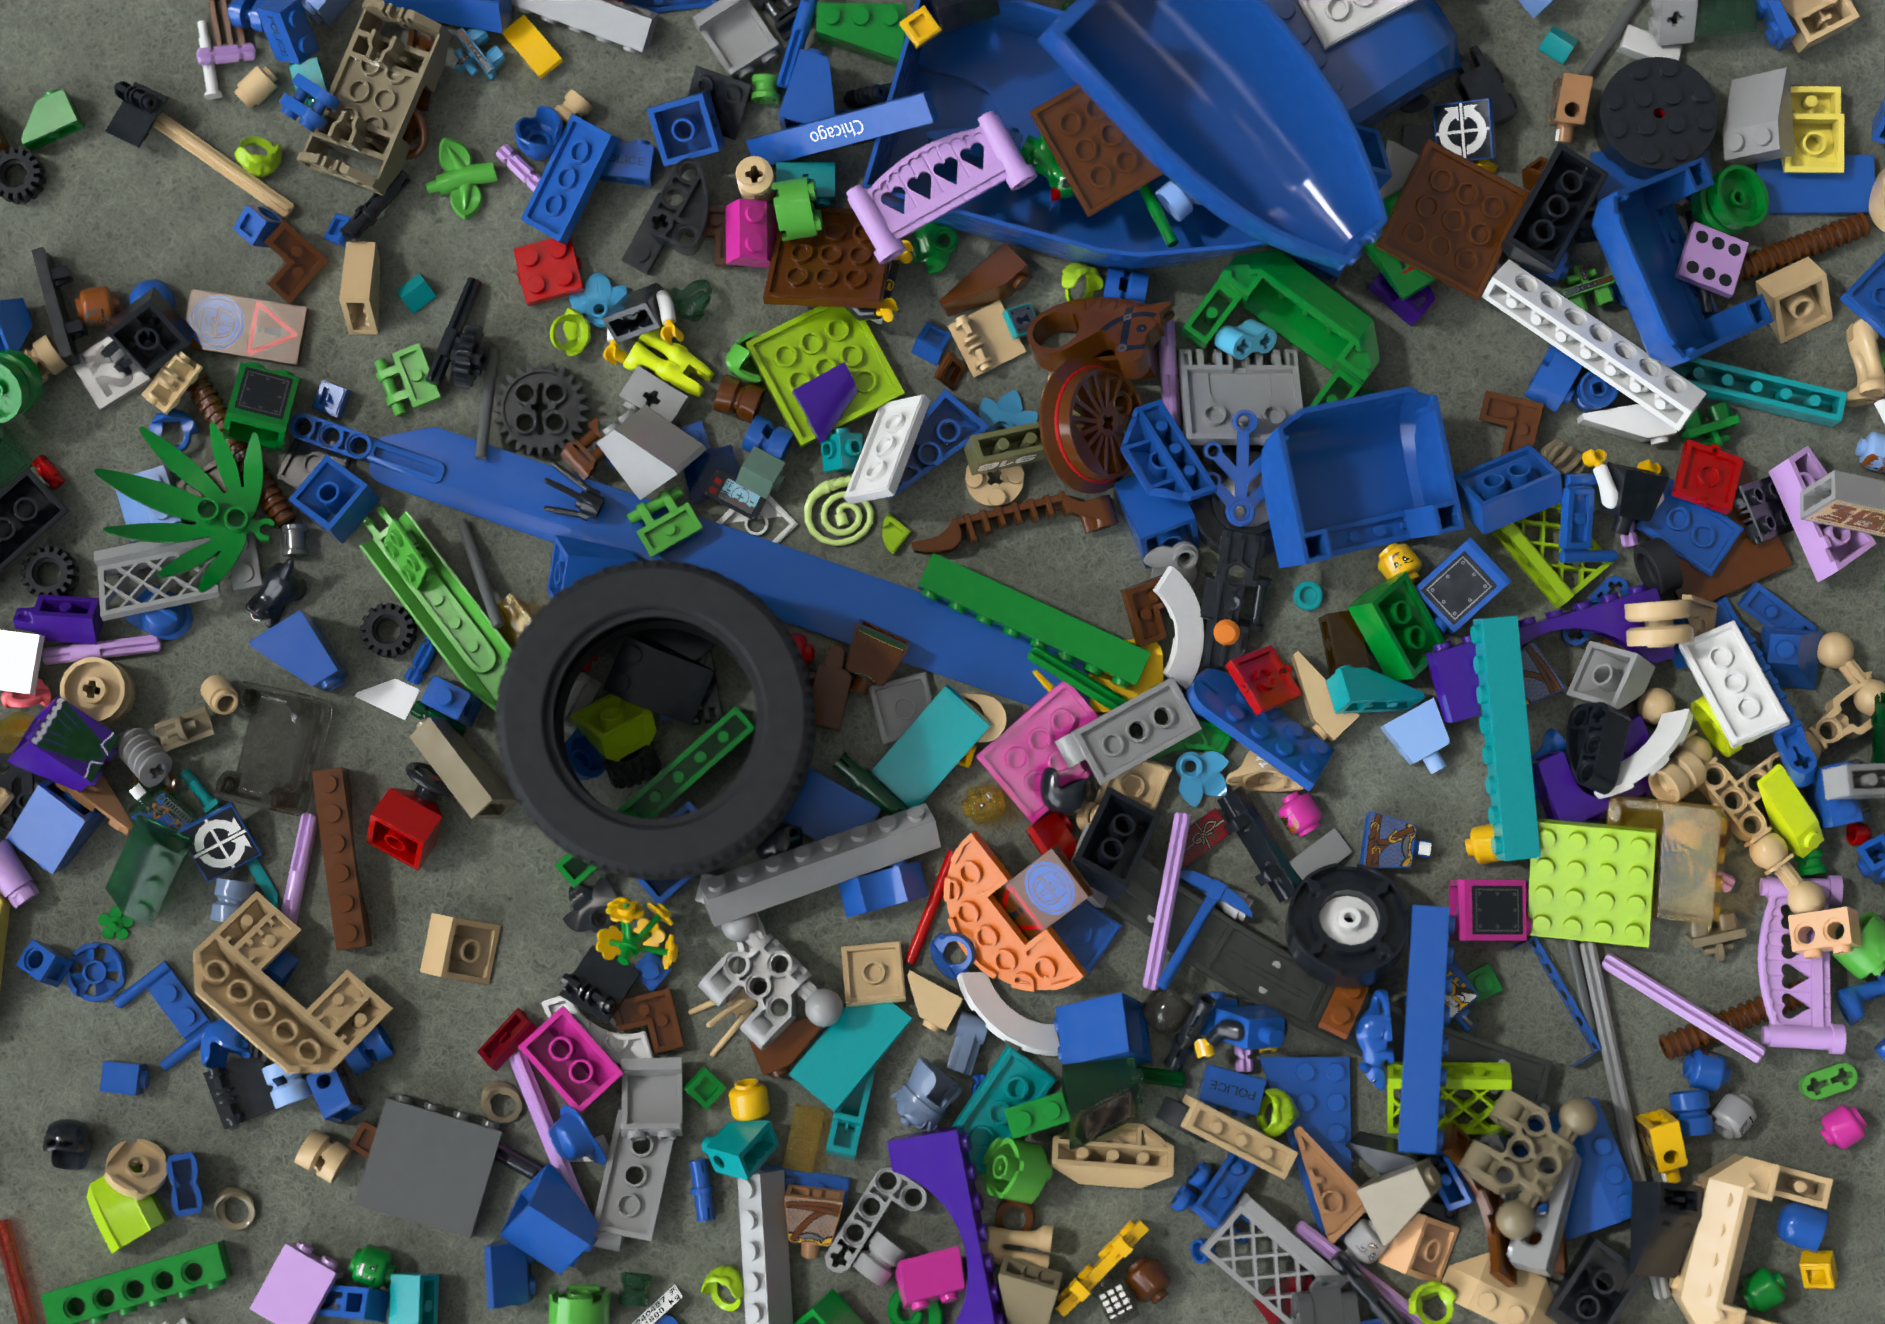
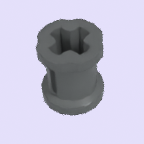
M304 524L282 525L281 531L284 532L285 550L282 551V556L292 558L309 556V550L305 547V532L308 531V526Z

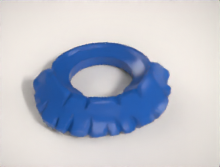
M940 932L930 943L932 960L935 961L934 964L937 965L938 970L947 978L957 980V976L960 973L969 972V967L974 963L976 951L972 941L967 936L957 932L947 935ZM958 941L965 946L967 950L965 962L951 963L946 958L945 951L949 942Z

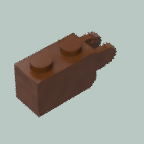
M835 644L829 648L825 664H818L817 671L811 670L809 677L814 696L816 726L840 732L853 680L849 672L843 670L844 659L846 658L845 650L839 644Z

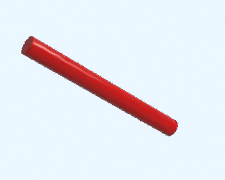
M947 851L905 957V962L916 965L944 894L945 877L948 876L950 860L954 851Z

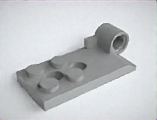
M1171 677L1056 740L1054 743L1068 768L1086 759L1097 781L1102 785L1202 728L1174 677ZM1157 709H1162L1167 713L1168 721L1165 725H1159L1155 721L1154 713ZM1132 723H1137L1142 727L1143 735L1140 739H1134L1130 735L1129 727Z
M618 1109L594 1216L599 1225L595 1232L597 1241L593 1246L618 1252L621 1251L624 1236L652 1242L674 1140L662 1141L658 1140V1137H646L650 1141V1149L644 1154L636 1153L633 1149L634 1141H629L627 1137H622L621 1135L622 1110ZM633 1167L641 1168L644 1173L642 1181L638 1184L629 1183L626 1177L628 1170Z

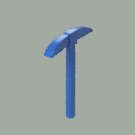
M1181 870L1179 880L1206 892V898L1157 982V986L1163 990L1168 989L1217 902L1219 903L1221 900L1253 919L1252 912L1244 900L1234 891L1227 888L1226 884L1215 878L1211 879L1191 870Z

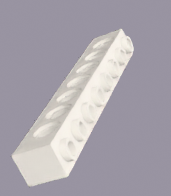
M1509 259L1494 274L1481 296L1678 431L1693 415L1707 394L1666 365L1649 357L1647 352Z

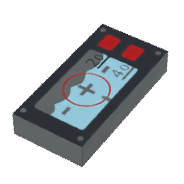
M716 468L703 495L756 522L767 500L736 484L737 478Z

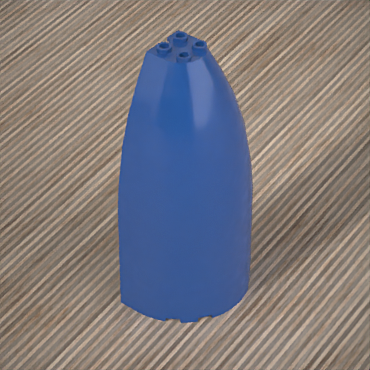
M1076 0L1037 40L1153 165L1175 185L1214 215L1242 232L1292 255L1336 268L1338 271L1347 263L1352 265L1363 254L1360 249L1367 243L1369 245L1382 235L1383 231L1380 228L1388 221L1379 187L1363 143L1342 101L1308 51L1285 22L1264 0Z

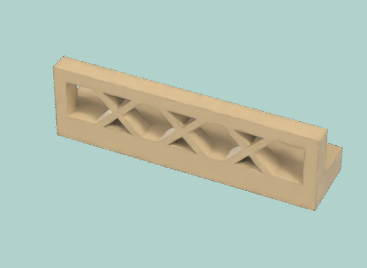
M1185 1094L1182 1103L1190 1108L1181 1127L1284 1180L1286 1179L1298 1152Z

